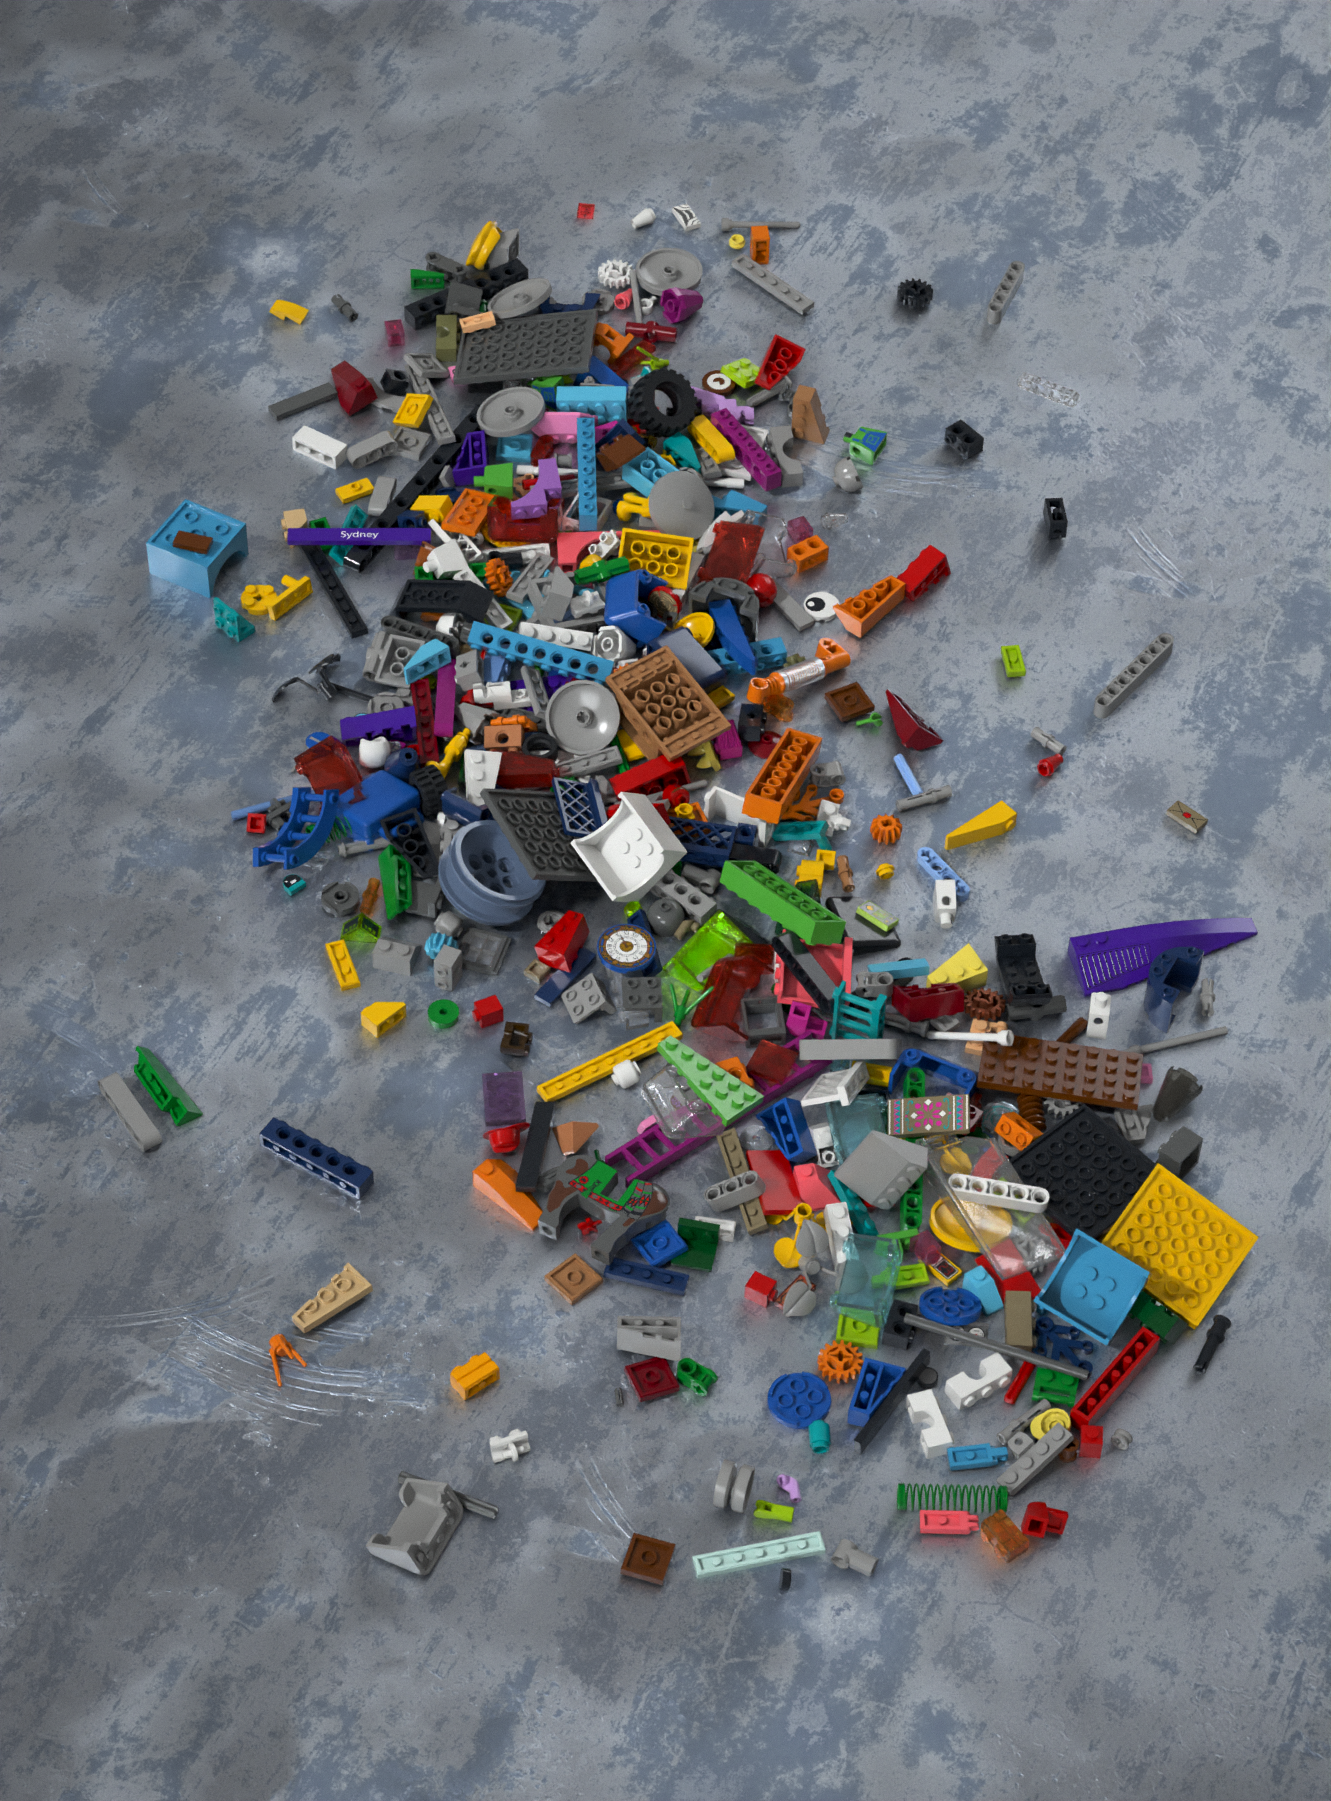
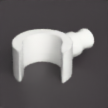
M655 296L640 300L643 315H649L653 312V304L657 300Z

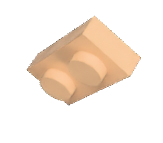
M492 311L459 319L463 334L496 325Z

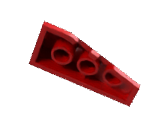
M775 334L767 348L754 383L767 390H771L801 362L806 349Z

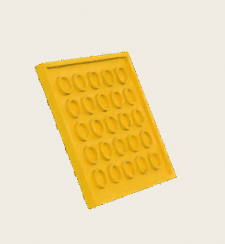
M1158 1163L1101 1243L1152 1273L1143 1291L1195 1330L1259 1237Z

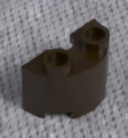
M506 1021L500 1052L507 1055L529 1057L530 1045L528 1044H532L533 1032H529L530 1024Z

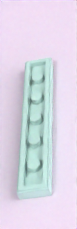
M817 1531L692 1556V1561L697 1579L825 1554L826 1549L821 1532Z

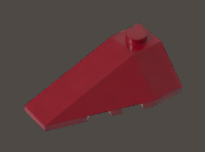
M344 360L331 369L341 408L349 416L378 398L368 379L347 361Z
M889 689L885 691L896 732L902 739L901 743L906 748L910 749L912 747L918 751L943 742L937 732L932 727H928L923 723L925 720L913 712V709L899 695Z

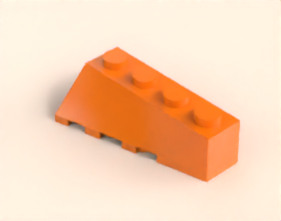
M890 575L873 584V587L869 590L864 589L854 598L849 597L845 599L844 603L834 605L833 610L845 629L861 638L904 599L905 583Z

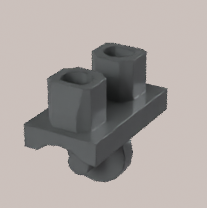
M276 798L270 800L271 806L267 808L269 814L267 815L266 825L268 827L272 825L277 831H280L285 822L283 818L286 816L290 818L291 801L286 803L284 799L278 801Z

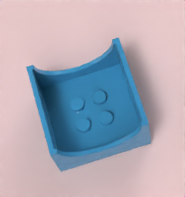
M187 499L178 506L146 542L150 574L208 598L213 596L215 580L225 561L234 552L242 554L243 557H247L249 554L246 523ZM179 530L213 538V544L208 554L175 548L172 542Z
M1076 1229L1061 1260L1045 1286L1035 1297L1034 1302L1106 1346H1110L1152 1273Z

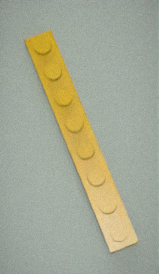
M673 1021L668 1022L538 1085L537 1092L545 1102H554L613 1073V1067L627 1059L631 1060V1062H636L657 1052L658 1043L670 1035L678 1041L683 1039V1033Z

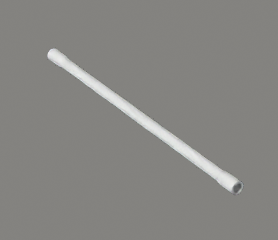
M517 465V475L524 476L529 473L533 476H539L538 467ZM558 468L559 476L573 474L575 478H578V469ZM596 470V475L615 473L614 471ZM742 478L704 479L706 486L744 489V479Z

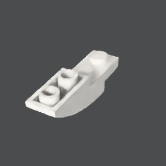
M740 510L732 516L727 511L722 513L701 536L696 553L707 555L714 549V546L716 548L720 547L725 542L723 539L731 531V528L736 529L742 524L741 520L746 516L744 512Z

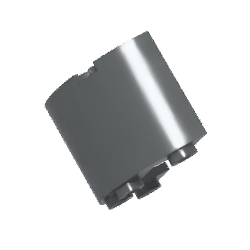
M713 578V581L707 583L703 581L697 584L689 592L688 615L696 612L709 614L708 602L730 599L732 606L735 605L737 616H740L741 626L743 625L745 628V636L749 637V643L757 642L759 599L750 586L732 578Z

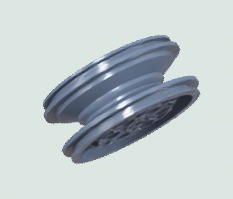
M481 820L462 827L454 835L450 845L445 849L439 860V882L447 899L465 916L487 925H507L525 917L531 910L534 902L542 894L546 885V880H532L528 875L527 870L520 862L518 855L511 847L497 821Z

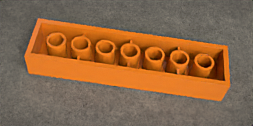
M787 727L746 792L742 814H746L751 818L765 820L771 824H778L808 776L810 767L817 761L823 738Z

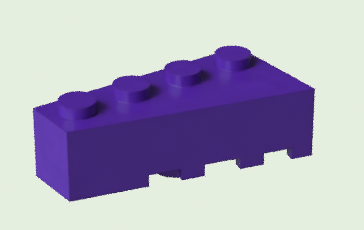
M409 706L340 719L342 747L359 746L361 739L372 741L378 737H385L387 741H416L415 707Z

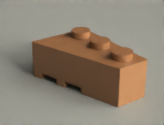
M803 385L798 386L793 397L791 430L795 438L824 444L830 429L826 426L825 414H822V405L816 388Z

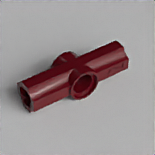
M648 321L646 324L626 323L625 336L631 333L635 338H643L647 343H655L657 340L676 342L677 328L660 326L656 321Z

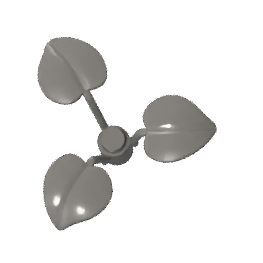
M803 1220L796 1239V1249L802 1255L798 1265L803 1271L802 1275H804L807 1285L799 1281L790 1287L783 1305V1315L804 1316L814 1309L817 1297L810 1290L812 1284L808 1274L814 1275L821 1270L836 1276L835 1287L844 1294H853L860 1291L868 1281V1275L864 1266L854 1259L844 1261L839 1267V1273L820 1266L819 1261L815 1258L817 1253L826 1251L829 1237L819 1224L810 1220Z

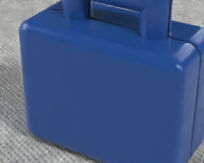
M379 770L339 795L340 800L336 816L342 821L347 837L354 842L365 841L367 845H371L379 837L389 841L384 834L380 820L413 808H417L422 824L424 823V816L420 807L419 790L385 770ZM335 818V823L337 824L339 830H342L345 834L340 821L337 818ZM345 818L348 820V822H349V824H350V826H351V828H352V834H351V832H350V828H349V826H348V824H347ZM414 818L402 822L409 824L412 830L417 827ZM398 825L390 829V835L394 838L398 837L396 831ZM401 829L399 833L401 835L408 834V831L406 829Z

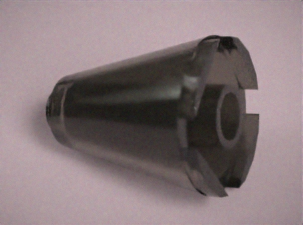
M1171 1066L1165 1075L1152 1108L1153 1117L1158 1122L1170 1121L1203 1091L1202 1084L1199 1087L1196 1083L1198 1079L1183 1068L1179 1067L1175 1070L1173 1069L1174 1066Z

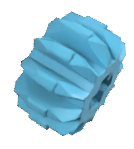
M437 932V934L432 933L429 936L424 949L426 951L425 954L430 956V959H435L444 944L456 949L459 946L457 941L452 939V936Z

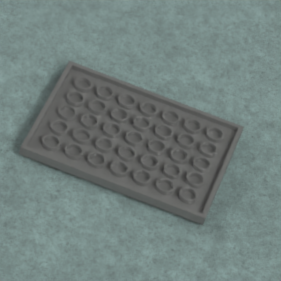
M597 309L495 319L496 325L490 328H483L464 334L462 331L453 377L454 385L490 381L499 382L501 380H517L522 378L532 379L535 377L575 373L584 374L589 372L598 318Z

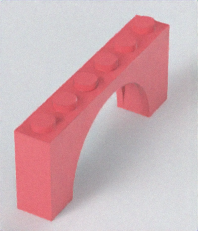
M642 530V531H649V532L661 533L659 530ZM603 531L557 533L558 567L564 573L577 570L580 562L590 555L588 548L592 544H599V537ZM616 531V535L620 540L622 531Z

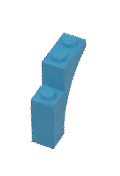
M732 489L722 499L712 495L714 501L713 520H716L725 511L732 516L742 510L746 515L741 520L742 523L758 529L767 519V505Z

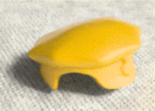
M496 221L487 222L480 230L470 248L466 266H474L476 269L484 271V265L501 237L499 233L502 231L497 227Z

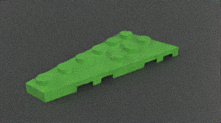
M671 1035L658 1043V1052L669 1064L677 1068V1073L681 1077L684 1076L688 1080L687 1084L704 1103H708L712 1107L711 1111L714 1115H719L722 1118V1124L725 1127L763 1102L764 1095Z

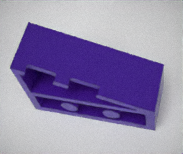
M484 430L467 433L461 447L462 452L458 456L456 467L452 471L456 487L474 484V476H484V468L489 466L488 443Z

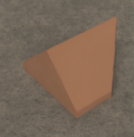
M571 1121L553 1127L552 1130L562 1153L566 1156L576 1153L599 1125L597 1123Z

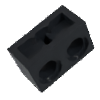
M959 420L945 428L944 441L966 459L983 451L984 437L963 420Z
M894 1299L883 1331L882 1344L907 1350L908 1343H913L915 1331H913L914 1326L903 1323L905 1317L902 1316L909 1313L921 1317V1314H917L918 1305Z

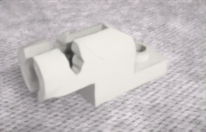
M510 681L487 682L486 686L482 683L473 684L475 703L493 702L494 710L531 706L527 689L511 690Z

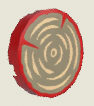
M665 586L655 587L648 595V601L656 606L657 616L660 618L663 617L665 611L679 614L682 610L680 597L677 594L675 595L672 589Z

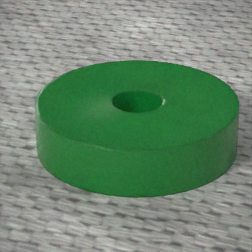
M437 1000L428 1008V1020L432 1026L439 1029L453 1027L459 1020V1008L451 1000Z

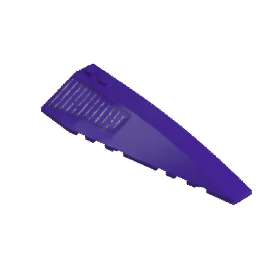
M1211 918L1163 922L1070 937L1067 953L1086 997L1091 996L1093 992L1108 993L1128 988L1130 984L1143 982L1148 977L1153 960L1168 949L1192 946L1204 950V956H1206L1215 949H1223L1228 947L1230 943H1238L1258 934L1252 918Z

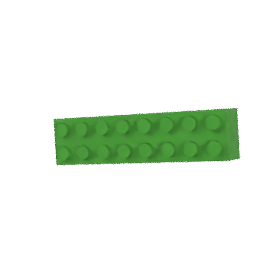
M725 860L720 882L726 886V889L734 891L738 897L747 900L748 904L759 908L761 913L769 915L771 920L779 922L783 928L793 931L797 937L804 939L808 945L841 943L846 921L757 861Z

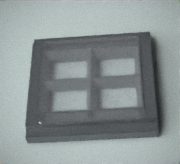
M467 928L458 950L462 951V968L489 975H497L512 938L481 929Z

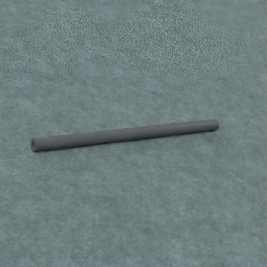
M906 1313L903 1323L1085 1381L1088 1377L1089 1370L913 1314Z

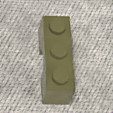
M436 315V358L440 362L457 361L460 346L457 345V343H460V333H457L460 332V322H457V315Z

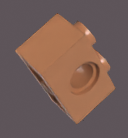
M521 724L484 726V748L486 751L508 752L509 754L522 752L525 730ZM507 737L508 741L501 744V740Z

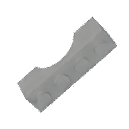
M791 426L770 427L769 435H767V444L771 445L770 456L774 457L773 461L782 470L781 487L802 486L803 470L800 461L793 460L785 455L793 450Z

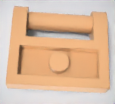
M973 1018L969 1033H985V1031L998 1033L1002 1030H1007L1008 1024L1002 1021L996 1023ZM967 1041L965 1053L981 1056L983 1041Z

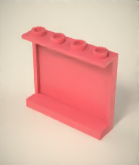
M845 937L843 944H817L816 946L808 945L804 939H800L834 984L839 988L842 980L846 981L845 992L851 994L853 938ZM776 954V964H779V967H776L775 979H778V983H775L774 995H777V1003L792 1005V1001L819 1008L786 964ZM845 1001L844 1005L849 1006L850 1002Z

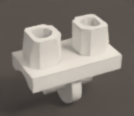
M611 529L609 533L602 532L598 545L592 544L588 548L590 554L598 555L603 560H606L611 554L613 556L619 554L617 547L620 545L621 540L617 537L616 531Z
M587 590L583 591L581 596L572 598L569 606L572 615L577 619L588 612L591 614L597 613L598 609L605 607V603L600 599L597 591L590 593Z
M515 1429L509 1433L508 1437L501 1438L495 1436L490 1438L489 1444L494 1463L508 1458H512L513 1462L519 1460L518 1455L531 1451L526 1431L521 1432L519 1429Z

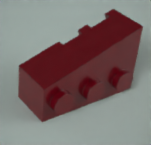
M956 983L931 984L929 988H919L918 984H914L912 988L900 989V985H893V1007L910 1022H919L921 1019L927 1018L936 1019L943 1015L953 1016L959 1012H964V989Z

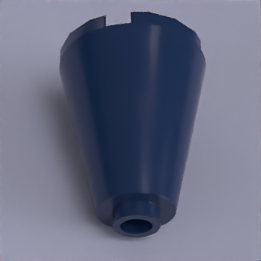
M409 747L392 752L384 764L385 771L408 784L409 774L421 769V762L416 751Z

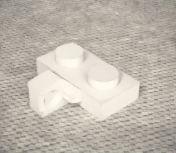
M822 799L816 821L826 820L828 822L829 828L825 835L828 840H831L833 831H838L839 829L847 831L851 820L842 817L838 813L839 804Z

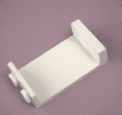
M714 786L710 792L706 793L703 813L708 822L716 814L736 824L739 822L757 825L758 846L765 848L773 838L774 823L771 824L765 820L751 818L746 814H742L745 798L717 786Z

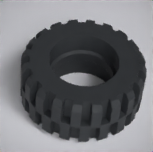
M667 368L655 369L640 378L630 391V396L632 397L629 398V405H631L629 410L634 415L633 420L639 424L638 427L641 430L645 429L646 434L650 436L653 434L656 438L673 436L687 428L694 420L695 413H697L698 407L695 404L698 401L697 397L694 396L696 392L694 388H691L689 380H685V376L681 373L676 374V370L670 369L668 371ZM654 390L662 391L669 397L673 406L672 417L664 415L657 409L653 399Z

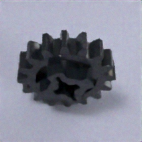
M912 278V281L906 279L905 283L901 282L900 286H898L897 298H899V302H903L904 306L909 304V308L912 306L918 308L919 305L925 307V303L930 304V301L933 300V289L931 284L927 285V281L921 282V279L917 281Z

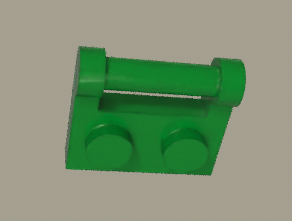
M1037 1367L1032 1401L1038 1402V1400L1046 1399L1048 1402L1068 1405L1067 1407L1073 1408L1079 1378L1051 1369ZM1040 1390H1041V1391H1046V1392H1052V1393L1062 1394V1395H1068L1069 1397H1067V1396H1061V1395H1056V1394H1051V1393L1040 1392Z

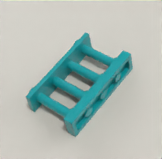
M842 980L839 988L836 987L832 998L835 1000L833 1025L829 1032V1035L832 1036L831 1039H838L839 1037L844 1039H868L842 1029V1026L866 1033L869 1039H883L887 996L879 994L877 1000L869 1001L845 992L846 981ZM848 1001L868 1008L872 1013L870 1014L844 1005V1002ZM846 1013L863 1019L871 1025L867 1026L843 1017V1014Z

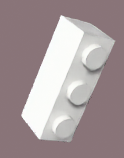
M304 425L292 437L294 451L333 469H337L347 459V444Z
M846 1202L827 1204L823 1211L835 1271H839L840 1265L846 1260L854 1259L858 1261Z

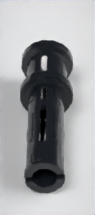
M1215 1315L1211 1329L1207 1330V1340L1193 1366L1194 1371L1197 1369L1196 1372L1199 1374L1206 1373L1218 1345L1225 1339L1224 1334L1226 1330L1231 1327V1321L1223 1315Z

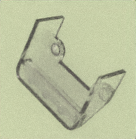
M667 1063L643 1084L641 1093L662 1132L668 1138L683 1139L723 1135L725 1126L722 1124V1118L719 1115L715 1116L711 1111L712 1109H709L708 1105L701 1099H688L682 1087L688 1085V1080L677 1073V1068L674 1065Z

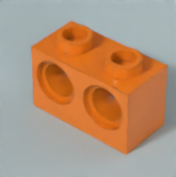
M814 535L788 547L787 562L798 573H801L827 561L829 547L817 535Z

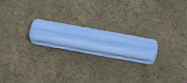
M902 754L894 756V761L912 795L923 793L905 757Z

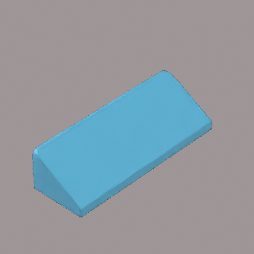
M925 958L867 965L868 972H888L893 976V979L929 975L930 969Z

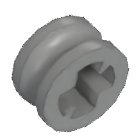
M1117 1429L1111 1437L1113 1445L1122 1450H1126L1133 1440L1131 1434L1124 1429Z

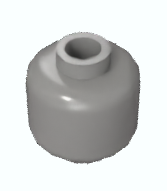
M450 911L441 912L434 923L436 925V932L446 933L447 936H452L453 938H458L464 930L461 927L463 920Z

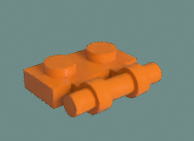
M517 714L508 718L502 716L490 720L491 726L521 724L525 733L537 731V724L527 718L526 715L520 716Z

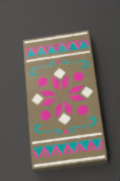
M969 1094L888 1100V1135L908 1138L970 1133Z

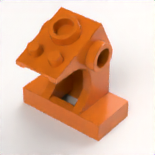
M598 322L593 348L599 345L606 347L611 355L607 362L613 366L630 345L634 336L628 333L624 337L608 324Z

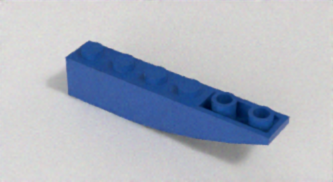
M730 599L708 602L709 615L715 622V633L720 643L742 668L751 675H756L758 659L757 656H754L753 647L749 643V637L745 636V628L743 625L741 626L740 616H737L735 605L732 606Z

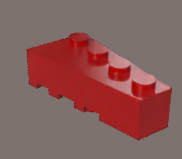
M664 755L608 779L618 801L622 800L617 796L620 792L644 794L647 796L664 791L670 784L683 786L691 783L682 757L680 756L669 762Z

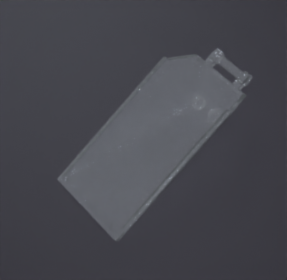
M956 1134L919 1138L915 1141V1144L928 1148L927 1169L924 1172L931 1186L1002 1281L1062 1258L1066 1249L1042 1212L1034 1213L959 1200L948 1183L949 1178L953 1174H964L1024 1185L994 1137L983 1139L966 1136L958 1139ZM942 1141H947V1142H949V1143H946V1144H943V1145H940V1146H937V1147H934V1148H931V1147H930V1145H933V1144H936V1143H939V1142H942ZM958 1184L952 1185L954 1188H962ZM973 1188L976 1192L982 1191L980 1188ZM995 1191V1192H994L995 1195H998V1196L1003 1195V1194H1002L1001 1192H999V1191ZM1014 1195L1017 1199L1023 1198L1021 1195Z

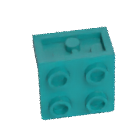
M218 597L213 598L214 621L218 628H222L231 638L238 642L256 632L255 626L233 608L227 606Z

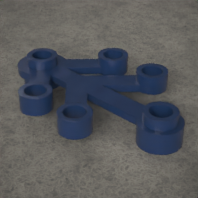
M1046 1316L1037 1319L1034 1331L1039 1335V1339L1034 1353L1047 1357V1348L1045 1346L1048 1337L1053 1343L1051 1359L1059 1361L1061 1352L1073 1366L1089 1370L1087 1379L1091 1377L1093 1365L1087 1360L1080 1361L1070 1350V1348L1079 1349L1084 1355H1090L1093 1352L1094 1345L1091 1341H1077L1080 1337V1329L1075 1326L1055 1325L1052 1319ZM1056 1333L1066 1334L1069 1339L1060 1338Z

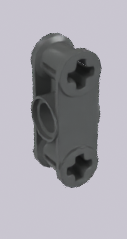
M437 252L426 254L428 264L426 271L444 273V280L450 283L452 281L460 283L468 279L466 277L468 272L467 266Z

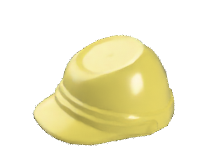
M1049 1409L1031 1421V1433L1034 1438L1040 1440L1058 1422L1070 1431L1071 1419L1062 1409Z

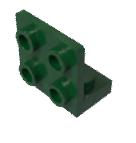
M679 1217L678 1234L687 1244L688 1250L673 1258L671 1265L711 1272L720 1238V1225Z

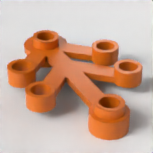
M810 784L807 786L806 792L799 804L792 805L794 801L800 799V791L798 790L781 819L791 818L800 822L814 821L812 816H804L797 812L802 811L817 817L818 809L815 807H819L822 799L840 805L844 801V792L841 789L835 788L829 792V796L810 801L818 792V787Z

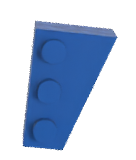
M785 1097L755 1115L764 1124L767 1133L771 1134L775 1139L776 1145L787 1160L804 1163L817 1155L799 1100Z

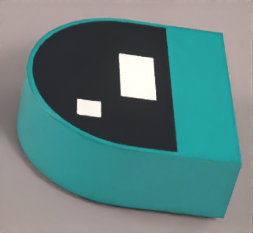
M287 875L283 879V888L290 896L306 887V882L298 875Z

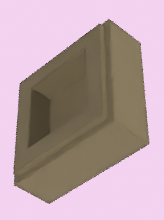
M534 959L523 971V975L540 984L551 972V967Z

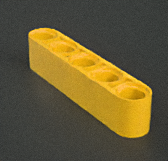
M705 415L696 416L687 427L692 437L717 464L734 460L735 452L733 446Z

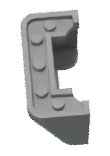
M407 1478L399 1490V1497L404 1505L403 1509L386 1537L375 1533L369 1539L366 1547L372 1555L415 1574L427 1575L432 1570L461 1521L463 1506L448 1483Z

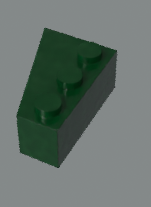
M1143 1290L1128 1314L1131 1319L1137 1317L1141 1320L1139 1325L1149 1331L1152 1329L1158 1333L1157 1336L1165 1344L1169 1341L1174 1345L1189 1325Z

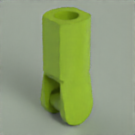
M765 1500L756 1501L755 1505L757 1508L753 1512L755 1517L792 1523L794 1507L774 1504Z

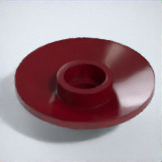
M765 730V734H761L760 742H748L749 750L758 758L768 759L782 736L774 731Z

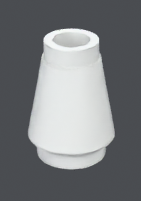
M645 208L631 220L632 226L636 229L653 223L656 220L654 211L651 208Z

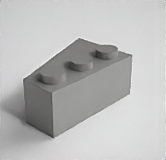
M617 1316V1349L680 1361L681 1317Z

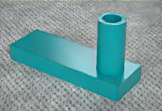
M826 820L778 823L772 834L774 841L815 839L821 850H832V846L825 835L829 828Z

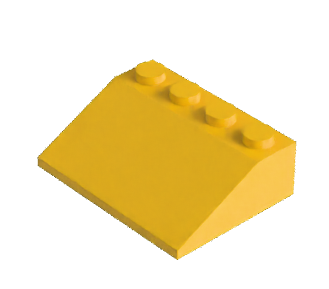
M623 528L618 558L625 556L628 559L629 572L644 569L668 581L665 587L686 590L694 538Z

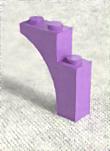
M556 458L538 460L539 477L535 486L525 496L511 502L512 520L547 517V502L562 500V487Z

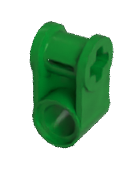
M683 1358L678 1362L677 1381L698 1395L706 1396L709 1387L718 1380L716 1373L691 1358Z

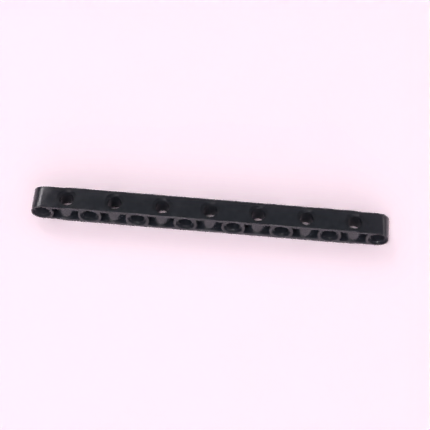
M477 404L453 431L456 442L442 444L369 528H399L397 516L406 510H410L419 496L430 495L441 482L439 476L444 466L450 465L453 468L457 464V458L462 452L461 447L467 433L482 431L477 421V411L481 406L480 404ZM354 545L345 555L343 566L361 573L386 545Z

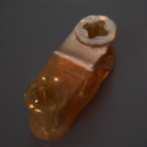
M773 694L765 697L764 702L759 703V705H764L765 712L771 714L779 721L785 723L792 721L794 702L783 694Z

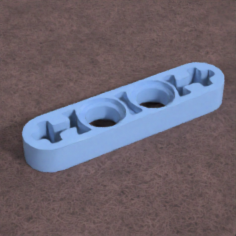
M922 847L918 850L917 862L935 881L944 880L945 878L955 880L956 901H966L969 898V886L934 850L929 847ZM940 866L942 870L936 871L932 867Z

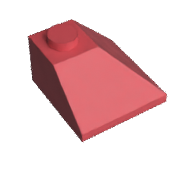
M815 1163L794 1166L793 1175L802 1203L808 1204L812 1211L824 1210L827 1204L841 1203L827 1176L830 1170Z

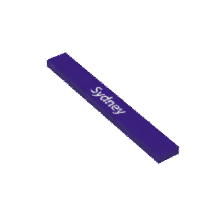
M288 528L287 545H422V541L431 544V528Z

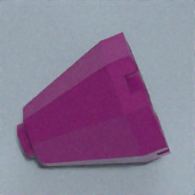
M678 287L662 291L660 300L661 307L664 306L665 311H662L663 316L671 324L685 320L701 309L703 304V297L698 291Z

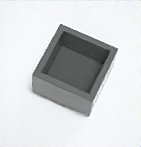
M1182 1126L1178 1131L1172 1133L1166 1144L1163 1143L1159 1147L1157 1152L1159 1156L1155 1164L1159 1163L1182 1180L1198 1163L1203 1138Z

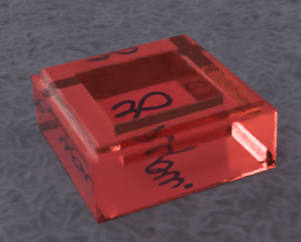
M579 203L577 218L593 219L595 204Z

